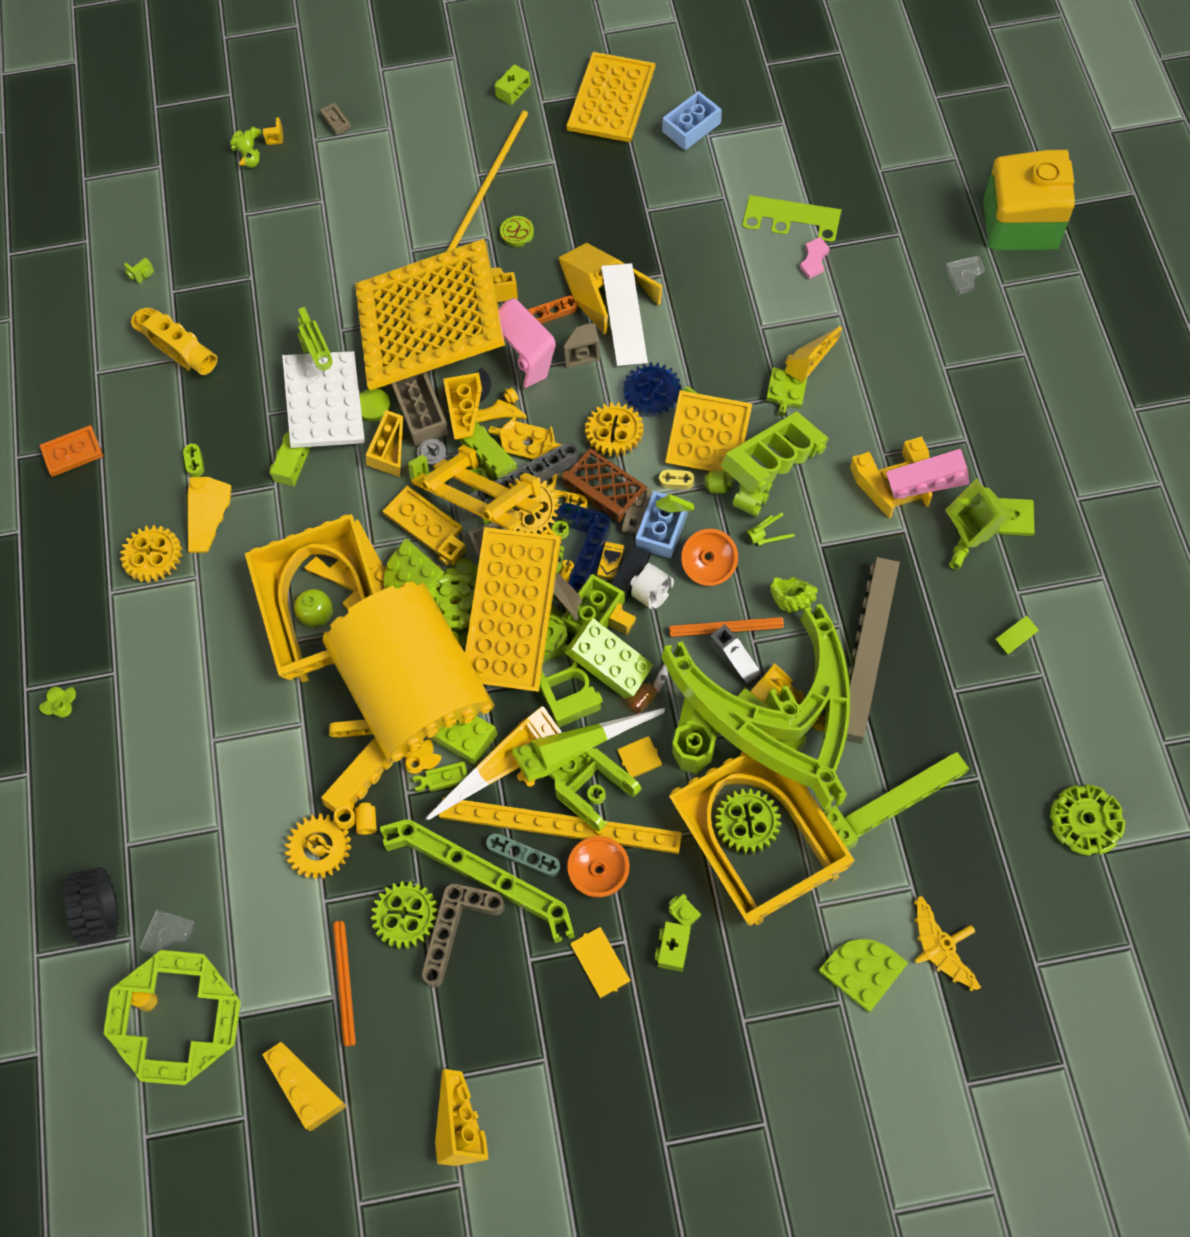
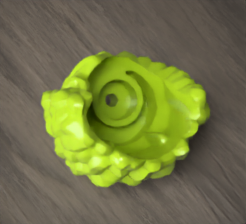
M774 577L773 582L770 583L772 597L775 604L782 611H787L788 613L798 612L810 607L812 602L816 600L817 588L795 577H791L788 580Z

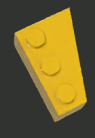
M388 410L385 411L366 453L367 466L400 477L403 416Z

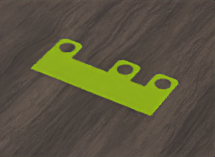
M749 195L742 225L749 229H759L762 217L774 218L771 230L774 233L787 234L789 232L791 221L820 226L818 238L821 237L824 241L833 242L836 239L842 209ZM751 217L756 218L758 223L755 226H749L747 219ZM778 222H783L786 224V229L779 231L775 225ZM827 229L831 230L833 236L831 238H824L822 232Z

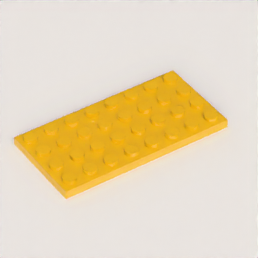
M484 527L465 650L467 658L483 685L539 692L561 536Z

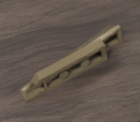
M556 573L553 597L576 621L578 620V607L581 605L582 599L559 573Z

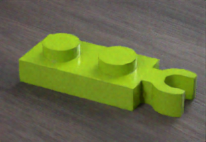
M463 761L426 771V777L417 775L413 777V781L422 782L420 786L415 787L416 792H422L426 787H429L430 792L459 785L468 774L465 762Z

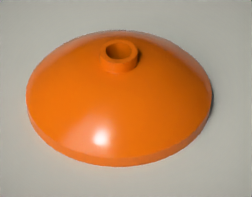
M703 529L695 532L687 539L682 548L681 562L685 573L693 581L701 585L713 586L723 583L734 573L738 563V551L734 541L726 533L717 529ZM706 553L711 554V558L709 560L705 559Z
M594 836L584 839L574 847L569 856V878L575 888L587 896L596 898L610 896L616 893L628 878L629 859L627 853L618 842L608 837ZM600 867L603 869L601 873L595 872L596 868Z

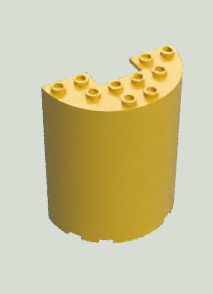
M408 582L402 584L401 588L398 589L391 586L368 596L350 607L346 616L336 618L330 625L332 629L323 635V643L388 763L401 760L404 754L410 751L412 753L422 748L421 745L424 744L423 738L435 736L439 733L438 730L444 727H452L457 723V720L459 724H468L475 719V716L481 713L487 714L495 706L429 589L423 583L416 585L415 582Z

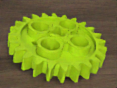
M750 788L749 793L746 794L744 789H741L740 795L733 791V798L727 795V802L721 801L720 805L723 808H717V813L720 815L715 816V820L719 821L716 823L715 828L721 829L718 832V836L724 835L722 843L729 841V849L736 846L737 853L742 848L745 855L748 849H751L752 854H755L756 848L763 852V845L769 848L771 845L769 840L772 842L776 841L774 835H779L780 830L777 828L781 827V822L776 820L781 818V814H775L778 811V806L772 807L774 800L766 801L767 794L760 797V790L753 794ZM745 804L748 808V818L751 821L750 829L753 838H749L748 824L745 821L746 813L743 807ZM759 807L762 812L755 814L751 811V808ZM739 810L741 815L735 817L731 814V811ZM762 826L765 832L758 833L755 831V827ZM742 829L745 835L738 836L734 831Z
M401 881L400 887L393 883V890L386 887V895L379 893L381 901L374 900L378 908L371 909L376 914L371 917V920L376 922L372 926L374 929H379L376 934L378 937L383 935L382 941L384 943L389 940L390 947L396 942L398 949L402 947V944L409 949L410 943L417 947V940L424 943V935L431 937L429 929L434 930L435 926L432 922L437 920V917L433 915L439 913V911L433 908L437 905L436 900L431 901L433 898L432 893L426 895L428 892L426 887L420 891L421 885L419 883L415 887H413L412 881L408 883V886H405L404 882ZM395 900H402L399 907H392V903ZM414 903H422L419 910H412ZM392 911L397 914H387V912ZM405 911H407L409 915H406L403 919L400 914L404 915ZM421 915L423 916L422 919H419V918H417V917H414V916H421ZM391 920H398L395 927H388V923ZM411 923H418L416 930H408Z

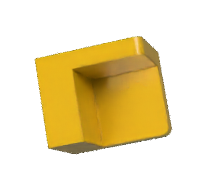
M276 118V127L263 129L267 145L283 144V127L280 118Z
M618 603L609 617L610 627L625 635L628 634L636 621L635 616L623 611L622 604Z

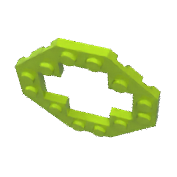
M160 950L110 989L104 1035L111 1041L117 1052L132 1068L141 1082L186 1085L235 1045L241 1000L205 954ZM158 972L201 976L198 998L219 999L213 1042L192 1040L188 1062L145 1059L148 1036L127 1035L133 992L155 993Z

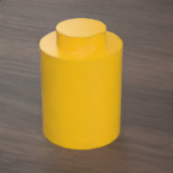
M370 803L359 804V807L355 808L357 834L368 835L377 832L375 807L371 806Z
M133 992L131 1004L142 1011H150L157 1004V995L155 993Z

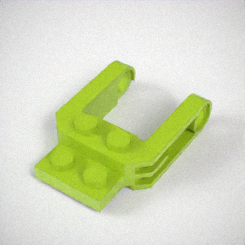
M305 307L298 309L300 317L297 318L300 324L297 325L299 329L297 336L304 354L308 353L311 355L318 370H329L333 364L330 351L315 319L310 320ZM321 358H328L326 363H319Z
M594 748L550 773L549 776L555 780L556 798L593 829L600 832L607 825V821H604L594 811L593 807L575 792L594 775L596 770L600 771L631 797H635L641 791V786L597 748Z

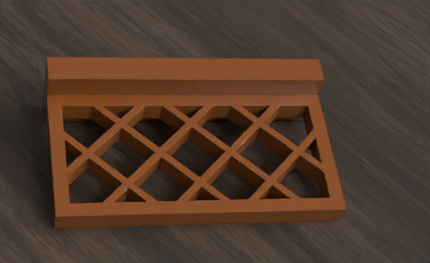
M591 448L569 471H565L561 475L563 485L576 494L585 496L589 503L618 523L624 519V514L647 490L646 485ZM593 456L597 459V463L586 464V460ZM608 466L611 468V473H600V467ZM598 468V474L588 476L587 469ZM585 469V476L577 477L574 475L577 470ZM622 476L625 478V482L615 484L614 477ZM612 477V484L602 485L601 478ZM599 479V486H590L588 480ZM637 486L640 489L636 493H629L628 487ZM626 487L627 494L616 495L615 488ZM613 489L614 495L605 496L602 490ZM627 498L628 502L623 508L617 504L616 499Z

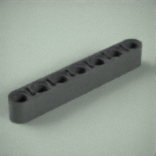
M571 442L564 443L494 482L504 487H509L508 483L515 485V478L519 480L523 473H528L534 477H540L541 483L543 480L558 474L577 462V446ZM480 490L470 494V496L487 504L497 499L495 497L486 498L491 495ZM466 510V513H467L470 517H478V516H479V515H477V514H475V513H473V512H470V511Z

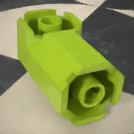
M685 698L678 728H676L673 740L672 753L681 770L697 774L712 761L718 731Z

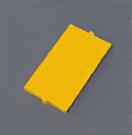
M601 927L588 934L584 933L583 937L570 943L600 998L613 991L617 992L618 988L631 981Z

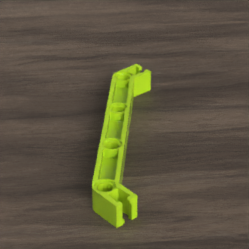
M402 820L380 827L387 851L410 846L549 922L555 943L562 941L559 934H556L555 926L566 923L568 931L565 932L566 936L569 939L575 938L567 907L556 898L412 820ZM413 829L410 835H403L405 830ZM399 833V837L387 841V835ZM454 856H462L459 862L455 863L452 861ZM505 882L512 883V887L508 890L501 888ZM554 910H562L563 914L560 917L552 916Z

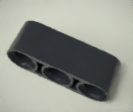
M635 545L629 550L611 585L625 592L626 599H628L632 591L631 580L635 576H639L651 556V552Z

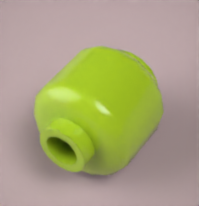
M711 470L708 475H705V488L711 494H725L728 492L729 487L733 486V478L725 470Z

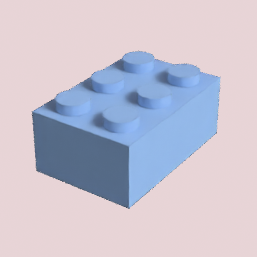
M698 91L662 118V132L681 148L687 150L721 124L722 109Z
M653 491L636 535L635 543L637 547L652 554L671 559L689 511L669 513L657 508L656 501L667 496V494Z

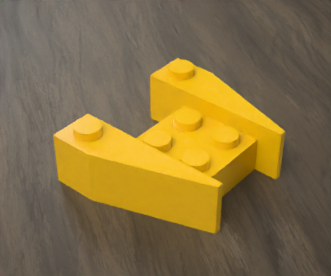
M922 437L904 442L901 453L905 462L878 470L870 452L852 457L850 469L856 483L888 518L892 517L894 507L919 499H923L925 506L929 507L932 492L894 499L886 473L893 469L929 459V451Z

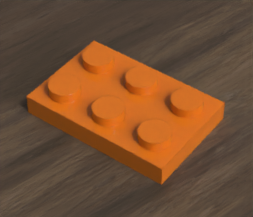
M91 425L40 445L48 471L52 477L104 457Z

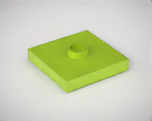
M999 498L1013 514V517L995 534L1034 536L1033 500Z

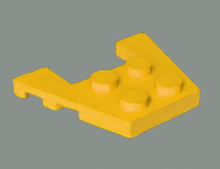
M356 520V528L372 575L382 566V563L359 520ZM316 556L304 567L308 573H314L322 579L333 581L335 584L353 592L358 588L351 569L339 560L329 568Z

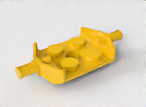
M516 417L512 418L503 428L493 426L489 428V434L499 436L502 448L506 453L533 460L562 445L555 442L551 426L549 430L517 422ZM526 440L533 441L531 445L523 444Z

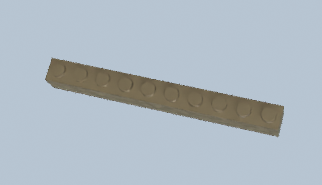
M877 557L876 563L871 564L869 574L873 575L872 581L868 580L866 591L869 592V595L864 597L862 608L865 609V614L860 615L858 624L862 628L861 632L857 631L855 643H858V647L853 649L851 660H854V666H850L848 678H851L849 684L850 715L847 741L862 744L865 736L900 564L898 561Z

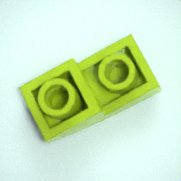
M1025 616L996 638V641L1007 654H1010L1036 634L1039 629L1028 616Z

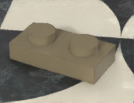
M335 103L320 109L322 116L337 135L351 128L349 121Z

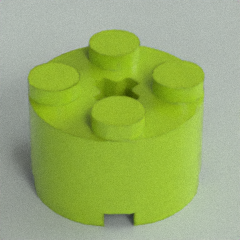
M773 483L768 484L762 492L758 491L753 495L740 484V490L735 495L733 506L758 517L762 508L760 506L761 504H766L769 498L767 493H769Z

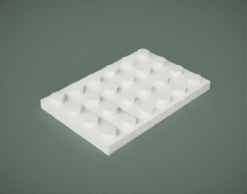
M354 351L330 353L333 364L326 371L316 368L310 354L282 355L291 448L364 443ZM321 358L319 363H326L328 358Z

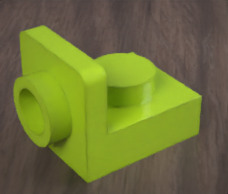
M685 894L681 897L677 895L669 903V913L681 925L691 926L701 917V914L687 900Z

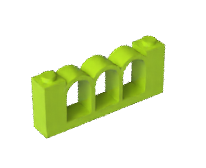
M796 411L726 453L721 467L753 495L758 491L762 492L765 490L768 484L775 480L777 474L788 473L794 464L804 463L809 456L812 458L817 454H822L827 448L826 443L829 438ZM784 435H785L786 437H788V438H789L793 443H795L798 447L794 446L791 442H789V441L784 437ZM768 445L771 446V447H772L777 453H779L782 457H779L778 455H776V454H775L770 448H768L767 446H768ZM753 455L756 459H758V460H759L764 466H766L767 468H764V467H762L761 465H759V464H758L753 458H751L750 456Z
M555 605L551 606L550 615L561 619L563 616L561 610L557 611ZM568 635L565 644L559 650L544 654L543 663L560 656H568L564 653L569 646ZM573 660L574 663L571 667L549 677H545L543 671L541 674L540 689L558 728L601 710L600 703L603 700L599 691L595 692L593 686L590 687L587 674L579 669V663ZM574 678L583 681L585 684L581 691L556 701L550 688Z

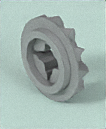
M437 439L423 441L417 450L418 457L424 455L427 458L428 464L432 466L445 459L447 453L445 445ZM429 449L435 452V456L429 454Z

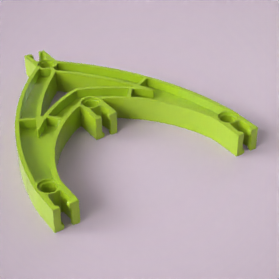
M822 604L816 606L813 614L811 613V607L805 608L800 618L812 640L815 655V672L812 687L800 705L796 702L788 685L782 687L778 696L776 695L778 693L776 689L769 691L766 698L769 709L747 702L724 690L709 679L692 661L683 641L677 643L673 653L671 652V645L664 646L661 658L674 683L690 704L715 730L741 751L771 770L812 788L823 810L830 809L834 799L836 800V806L842 805L847 793L835 772L847 737L850 715V687L846 661L838 634ZM823 710H825L824 732L817 759L777 740H799L815 724Z

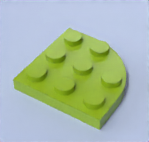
M406 538L387 562L384 573V587L386 589L394 586L395 589H398L404 583L415 582L416 585L420 583L425 584L430 590L445 572Z
M859 939L847 942L836 949L820 968L819 973L870 1013L907 966L908 962L891 948L880 942Z

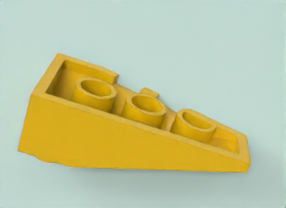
M842 327L835 328L799 348L793 355L790 354L785 362L787 364L785 372L804 382L838 341Z
M479 373L445 378L443 380L454 439L472 437L482 392Z
M775 663L750 691L766 705L769 691L776 689L778 692L776 695L778 696L782 687L788 685L798 705L805 699V694L802 690L797 691L791 684L793 680ZM822 714L812 726V728L820 732L824 730L825 717Z

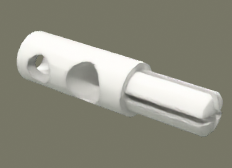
M663 664L653 684L652 690L654 692H660L667 677L668 670L665 664Z

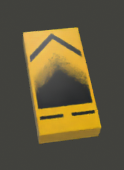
M610 542L605 543L597 577L613 581L619 570L624 545Z

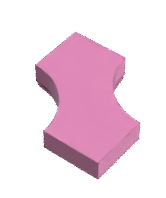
M821 237L806 244L805 248L808 256L800 263V268L809 279L824 272L822 259L829 253L830 248Z

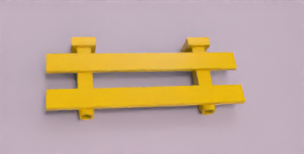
M465 445L458 448L459 454L451 460L443 459L433 466L435 470L428 475L421 473L411 480L412 484L510 531L521 524V520L506 513V511L516 507L533 515L543 508V504L528 498L529 495L537 497L541 494L537 477L523 473L520 476V483L511 489L465 469L467 467L475 469L479 466L476 451ZM454 478L497 499L487 504L444 484V482Z

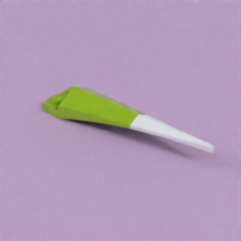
M665 708L534 739L529 744L513 748L512 755L529 782L549 775L606 740L663 714Z

